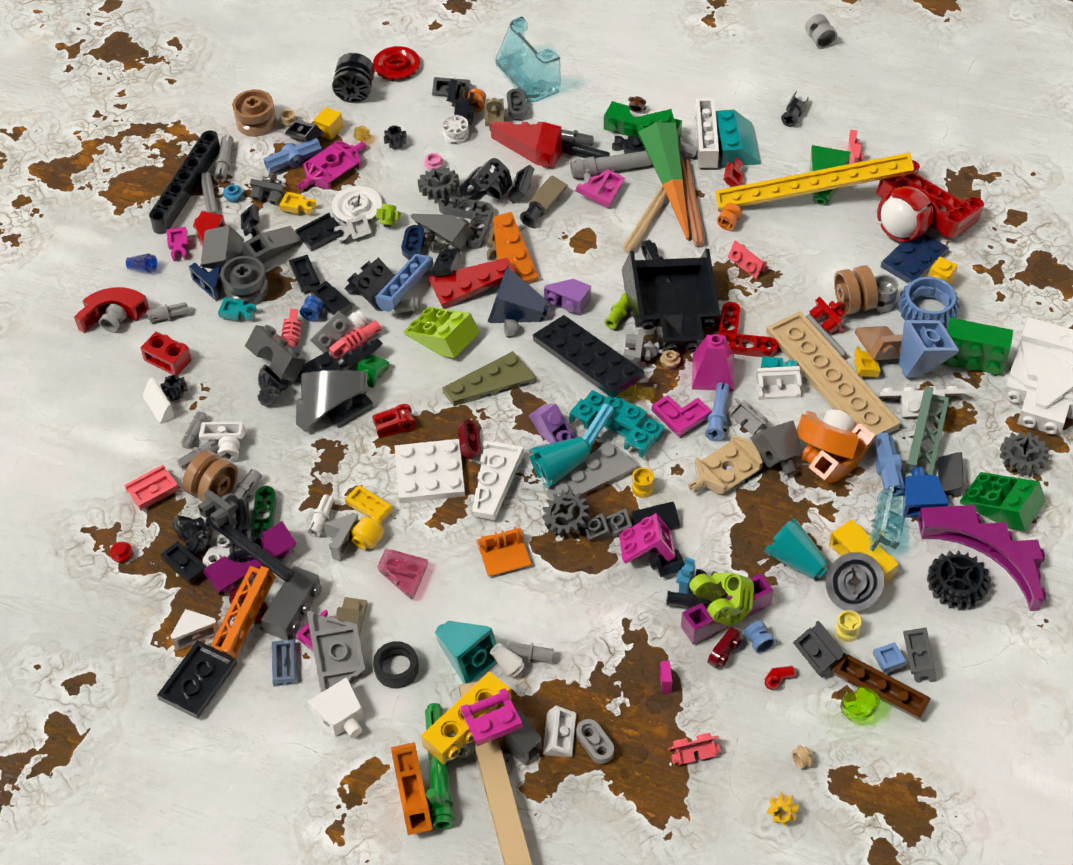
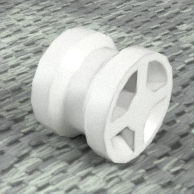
M232 436L220 438L217 455L231 463L239 459L238 449L240 448V441Z

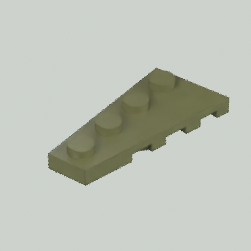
M512 351L442 387L443 394L451 404L457 406L478 400L480 396L486 394L492 396L499 394L500 390L510 388V390L517 389L519 385L525 383L529 385L536 383V377Z

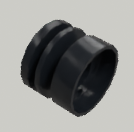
M347 53L338 59L332 82V89L335 95L349 103H359L366 100L371 92L375 73L372 61L359 53Z

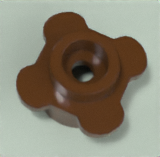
M639 96L629 97V108L631 111L641 113L643 110H646L647 106L645 104L647 101Z

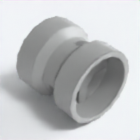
M110 304L106 314L100 318L99 324L106 331L114 333L120 327V322H123L127 317V313L119 305Z

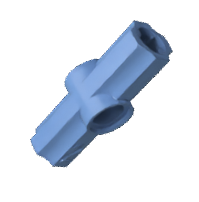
M317 138L299 145L288 143L280 152L263 158L268 173L287 166L298 168L305 159L320 153L322 148Z
M887 432L880 433L873 442L876 453V471L878 475H881L885 494L895 497L904 493L905 489L901 475V457L899 454H896L892 435H889Z

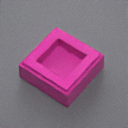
M661 661L660 681L663 694L671 693L672 691L670 661Z

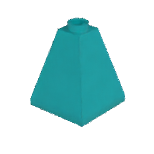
M447 621L445 624L437 627L435 635L438 643L463 684L477 681L497 664L495 658L490 654L491 649L497 643L492 628L489 626Z

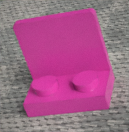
M657 513L644 518L640 523L632 528L625 529L619 535L622 561L625 564L653 548L658 555H663L667 561L675 558L671 530Z

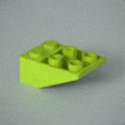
M435 307L424 309L422 314L412 321L404 331V334L440 356L455 358L480 333L471 313Z

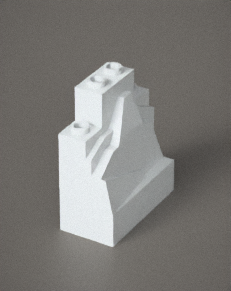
M1030 317L1027 318L1002 397L1004 400L1023 405L1017 424L1060 436L1066 418L1073 419V329Z

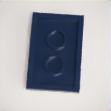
M924 233L920 238L913 241L901 242L881 262L880 267L909 284V282L917 278L924 277L939 257L943 258L948 253L949 247Z

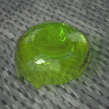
M858 687L853 693L846 692L841 700L840 708L843 715L851 722L866 723L875 717L880 700L873 690Z

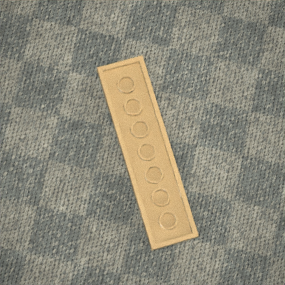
M801 311L766 327L768 336L777 340L778 347L789 360L798 361L797 366L800 367V372L831 408L843 411L852 417L855 422L854 428L860 423L876 436L885 432L889 434L900 428L901 422Z

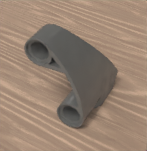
M335 370L302 374L301 398L296 403V425L306 432L331 409L358 394L367 393V373L363 371Z

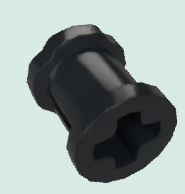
M532 201L529 204V208L520 214V220L526 226L533 227L536 219L543 216L545 210L540 203Z

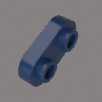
M411 225L406 228L401 245L402 255L405 258L411 259L415 254L421 255L425 240L423 227Z

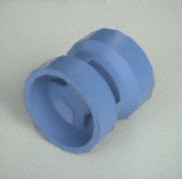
M762 620L751 623L744 630V635L748 640L752 641V647L756 653H763L769 650L776 642L773 635L767 632V626Z

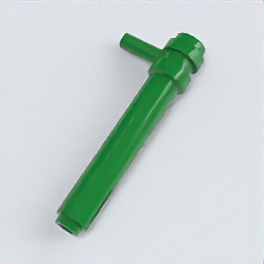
M431 703L425 710L426 730L444 714V709L439 703ZM428 752L430 789L427 790L426 796L429 808L431 809L429 813L431 823L435 829H448L452 826L455 818L454 810L452 809L453 796L450 794L448 761L443 765Z

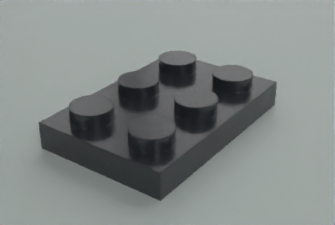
M197 640L157 694L158 700L198 719L238 664L236 658Z

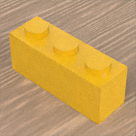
M851 519L831 533L829 546L837 554L843 556L852 552L865 553L873 557L883 569L886 579L884 584L896 577L899 565L896 559L886 553L881 548L879 542L873 540L861 525H857Z

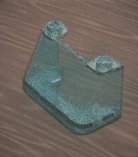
M521 16L512 20L509 24L496 56V67L514 88L525 92L527 102H537L561 92L560 57L553 50L545 49L537 52L525 39L528 22Z

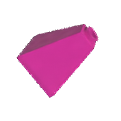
M718 334L707 335L693 353L692 389L716 390V385L722 382V389H724V383H727L730 386L729 391H734V354L725 336Z

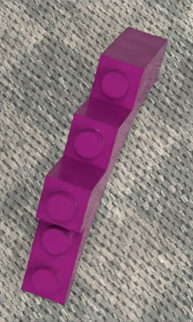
M975 505L920 509L918 525L921 539H938L959 543L990 557L1016 581L1025 596L1030 611L1040 610L1042 602L1046 599L1045 589L1041 588L1040 585L1041 573L1039 569L1041 563L1045 560L1044 549L1040 548L1038 540L1013 541L1012 532L1008 531L1006 522L981 523L980 514L976 513Z

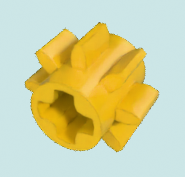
M780 792L777 799L775 797L770 798L769 803L772 806L768 807L767 813L772 814L774 823L778 821L786 826L789 819L792 821L796 820L797 814L795 812L798 811L799 804H794L793 795L787 796Z

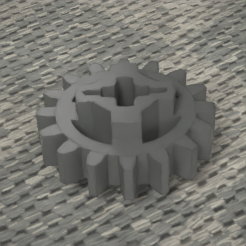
M442 167L439 170L432 168L431 172L425 171L426 175H420V179L417 180L419 192H422V196L427 195L428 199L435 197V200L441 197L444 199L447 194L452 196V191L457 192V187H460L458 174L455 173V170L450 171L449 168L445 170Z
M1019 431L1016 436L1012 432L1010 437H1005L1001 444L1000 458L1004 459V465H1011L1010 471L1018 469V474L1025 471L1027 475H1030L1031 470L1038 473L1039 468L1044 469L1049 458V448L1044 447L1045 441H1038V435L1031 437V432L1023 435V432Z
M562 490L559 497L557 494H553L554 500L548 499L547 503L549 506L543 507L545 514L542 515L547 529H550L553 535L558 532L560 538H563L565 533L570 538L574 531L580 534L579 528H586L585 521H590L591 519L589 516L591 509L586 498H583L581 493L575 495L573 490H570L569 494Z

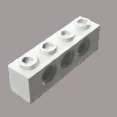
M696 98L695 129L698 168H717L719 147L715 98Z

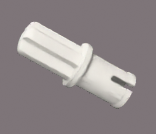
M323 495L317 510L313 511V518L307 529L309 535L320 537L324 524L330 518L328 514L334 502L332 496Z

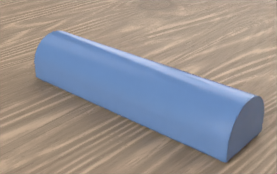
M415 254L375 297L377 305L384 311H392L433 266V257Z

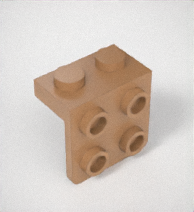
M887 326L856 328V336L873 360L900 358L902 335H894Z

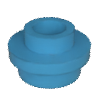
M229 185L223 190V195L229 202L239 201L243 194L242 188L238 185Z

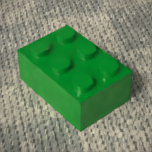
M950 318L947 332L959 351L942 364L1003 376L1011 349L1014 330Z

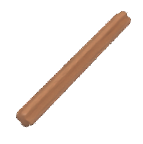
M687 158L680 159L684 195L693 242L696 247H702L705 239L690 163Z

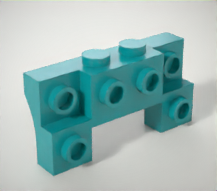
M591 390L584 400L580 399L569 412L570 422L573 423L577 418L584 422V428L588 430L604 404L610 405L614 412L604 428L626 438L624 440V449L628 450L631 446L638 449L639 457L641 458L665 434V426L648 418L647 411L641 407L635 406L621 397H606L594 390Z

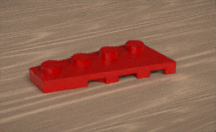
M507 257L454 270L452 275L429 276L428 279L442 308L446 309L500 284L506 268L511 269L514 273L515 270Z

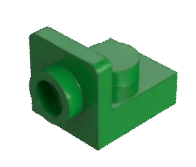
M372 354L358 363L357 371L367 373V386L373 388L376 386L377 376L388 370L389 361Z

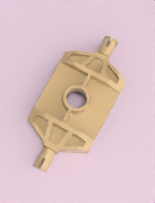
M732 435L731 442L701 461L699 458L695 459L698 479L689 483L688 488L691 492H694L703 486L716 494H724L762 469V460L753 442ZM724 466H731V467L733 468V470H732V471H728V470L725 471V470L723 469V467H724Z

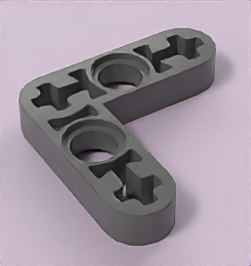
M446 196L444 199L441 197L438 200L440 213L471 219L469 227L473 234L467 240L466 246L470 249L480 248L484 243L493 218V206L483 201ZM465 206L470 207V209L467 211H464L461 208ZM478 223L484 224L481 228L475 227Z

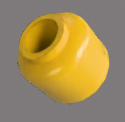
M374 516L371 518L362 517L351 530L352 542L362 550L373 549L384 536V530L381 527L383 525L382 522Z

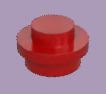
M122 541L115 543L110 548L109 553L112 560L117 563H125L130 560L133 550L129 543Z

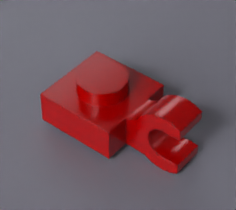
M738 157L735 159L734 164L728 162L725 168L723 180L731 187L743 184L744 174L741 172L743 162Z

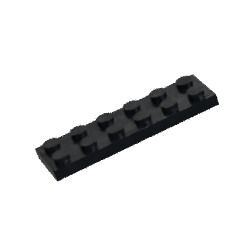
M562 315L532 335L535 343L611 398L616 397L645 377L643 369L565 315Z

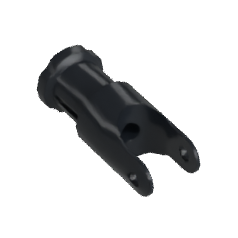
M797 91L791 97L786 107V112L781 116L783 124L788 127L797 124L798 117L803 113L809 97H807L806 101L797 99L795 97Z

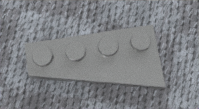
M607 441L553 487H550L546 491V495L553 501V494H557L559 497L562 490L566 494L573 490L575 495L581 493L584 498L587 493L593 490L599 491L604 488V485L612 481L617 482L630 472L633 474L639 468V465Z

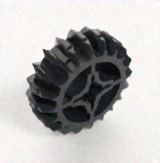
M959 550L956 554H953L951 551L947 555L941 553L939 558H935L932 565L929 566L927 575L928 588L930 591H933V598L940 597V603L947 602L948 608L953 604L956 605L958 610L962 605L968 609L971 604L976 606L979 604V601L985 599L991 582L988 576L989 569L984 568V562H977V556L969 557V552L965 555H962ZM943 572L946 574L947 580L945 581L942 579L941 576ZM972 578L974 579V581H975V583H976V586H975V587H973V586L971 585V579H972Z

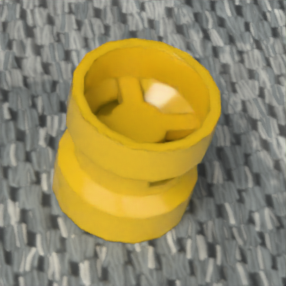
M648 468L636 469L632 474V492L636 497L647 498L652 495L654 490V474Z

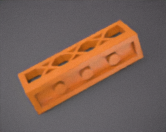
M253 566L249 567L210 645L211 647L234 658L237 657L276 578L269 568L263 566L260 569ZM254 574H257L256 577H255V579H254V581H253V583H252V585H251L250 581H251L253 575H254ZM242 597H245V599H244V601H243V603H242V605H241V604H240V601H241ZM235 617L232 625L230 626L231 619ZM225 638L222 646L218 647L221 639Z

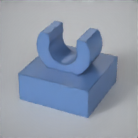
M896 642L876 648L873 651V655L883 673L887 674L896 671V669L904 667L906 664V660Z

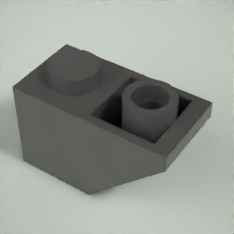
M518 709L517 713L522 721L523 728L504 735L503 745L507 752L526 766L542 749L541 737L525 715Z

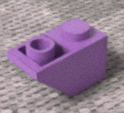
M576 279L548 284L544 287V298L551 305L581 315L591 300V285Z
M544 404L529 415L538 433L549 443L575 438L557 404Z

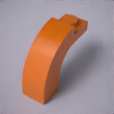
M806 411V414L801 415L796 429L798 437L803 441L824 451L853 459L859 442V437L856 433L831 426L821 421L814 412Z
M858 423L852 430L859 437L853 459L833 453H826L821 450L808 468L828 483L837 482L847 476L866 457L864 453L876 440L877 436Z
M415 742L391 747L408 835L433 830Z

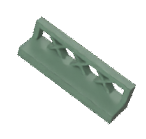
M925 386L906 467V472L911 473V470L916 468L917 461L925 457L930 464L929 470H925V475H933L949 402L948 397L933 394V387ZM931 401L943 403V408L934 413L930 403ZM934 419L938 424V428L930 432L925 425L926 422ZM929 438L934 444V448L926 452L921 443Z

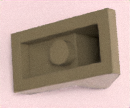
M345 597L342 607L337 608L336 618L342 622L348 621L357 624L359 636L368 606L367 600Z

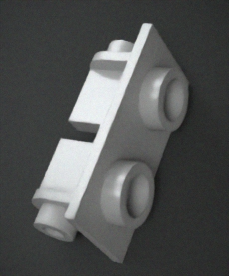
M338 311L310 341L324 353L353 324Z
M735 398L737 405H733L728 409L731 418L740 425L747 419L748 422L743 427L752 435L765 428H769L767 424L769 421L761 413L755 414L752 411L753 407L747 401L743 400L741 402Z

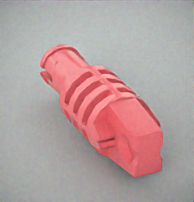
M290 308L289 319L284 318L281 336L289 341L288 344L290 346L296 347L300 340L302 321L297 320L298 309Z
M374 320L367 326L356 328L354 331L346 334L329 348L331 356L338 360L349 349L361 348L368 339L382 331L380 324Z

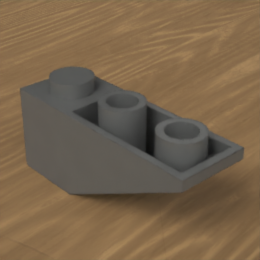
M291 226L260 233L243 243L241 254L243 256H252L264 263L301 243L302 240Z

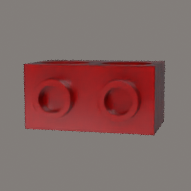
M157 331L140 347L144 361L171 375L176 374L178 376L192 361L190 350L186 344L179 343L168 335H163Z

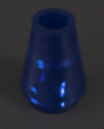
M150 253L127 257L126 267L127 269L151 273L157 269V258Z

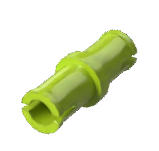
M623 293L618 302L611 307V313L604 321L605 325L610 329H615L621 318H624L627 314L628 302L626 293Z

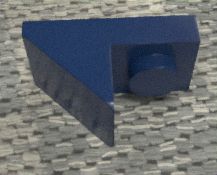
M196 263L190 265L189 270L192 280L215 301H218L222 288L221 266L219 265L208 272L204 267L201 268Z

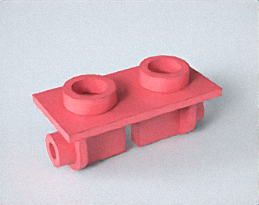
M736 240L734 241L728 255L729 259L755 279L758 278L761 271H767L768 265L766 261H762L746 249L744 244H740Z
M711 733L697 735L696 741L688 742L687 738L673 741L674 746L668 748V751L674 749L675 754L671 755L673 764L678 763V765L696 761L695 751L698 752L699 760L716 757L717 754L721 753L719 744H714V740L719 738V736L711 737Z

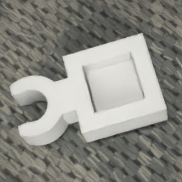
M365 214L345 221L347 227L337 226L334 228V231H343V236L337 238L338 241L345 240L348 235H351L353 240L371 233Z

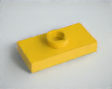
M358 485L345 498L347 505L364 516L370 518L374 516L381 522L393 511L391 504L361 485Z

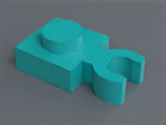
M224 297L218 310V315L220 318L237 321L241 316L246 320L252 321L254 319L253 313L249 312H257L255 304L245 305L244 300Z

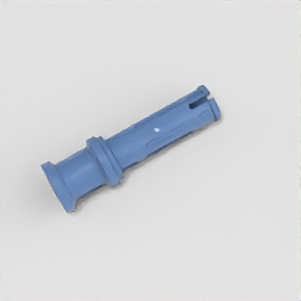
M722 382L716 385L713 410L708 416L709 427L705 431V436L712 441H720L725 435L723 427L727 423L725 409L730 386L727 383H724V389H722Z

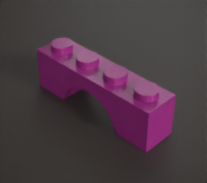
M283 521L263 532L261 536L262 549L277 559L281 556L284 559L294 553L293 548L297 543ZM224 556L205 567L203 573L217 595L222 592L227 594L236 588V583L244 579L250 566L258 569L261 566H265L255 559L239 563Z
M761 573L750 578L754 583L752 610L745 618L772 605L774 590ZM703 603L682 612L681 628L692 644L729 627L728 625L715 622L707 611L709 606H705Z

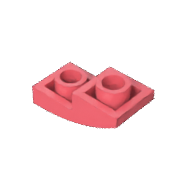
M850 129L847 151L851 152L849 164L863 162L864 153H861L862 145L859 144L860 139H857L858 131Z

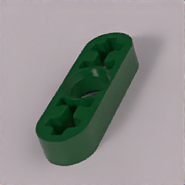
M262 486L255 494L251 526L256 529L258 545H262L261 536H258L261 532L260 526H263L265 532L274 525L277 498L275 490L271 486ZM265 495H269V496H267V501H266L267 504H264V501H263V498H265ZM266 511L270 513L267 518L261 519L258 517L261 512Z

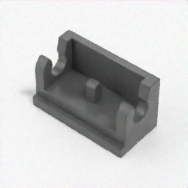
M927 627L903 631L911 675L914 674V680L919 683L920 677L928 676L930 682L937 681Z

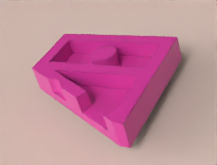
M607 169L601 172L600 175L590 178L585 184H578L575 191L608 208L622 186L625 177Z

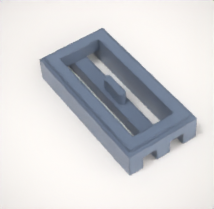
M295 639L272 642L273 686H278L280 683L284 686L292 682V685L297 684ZM287 646H290L291 676L287 675ZM277 647H282V677H278Z

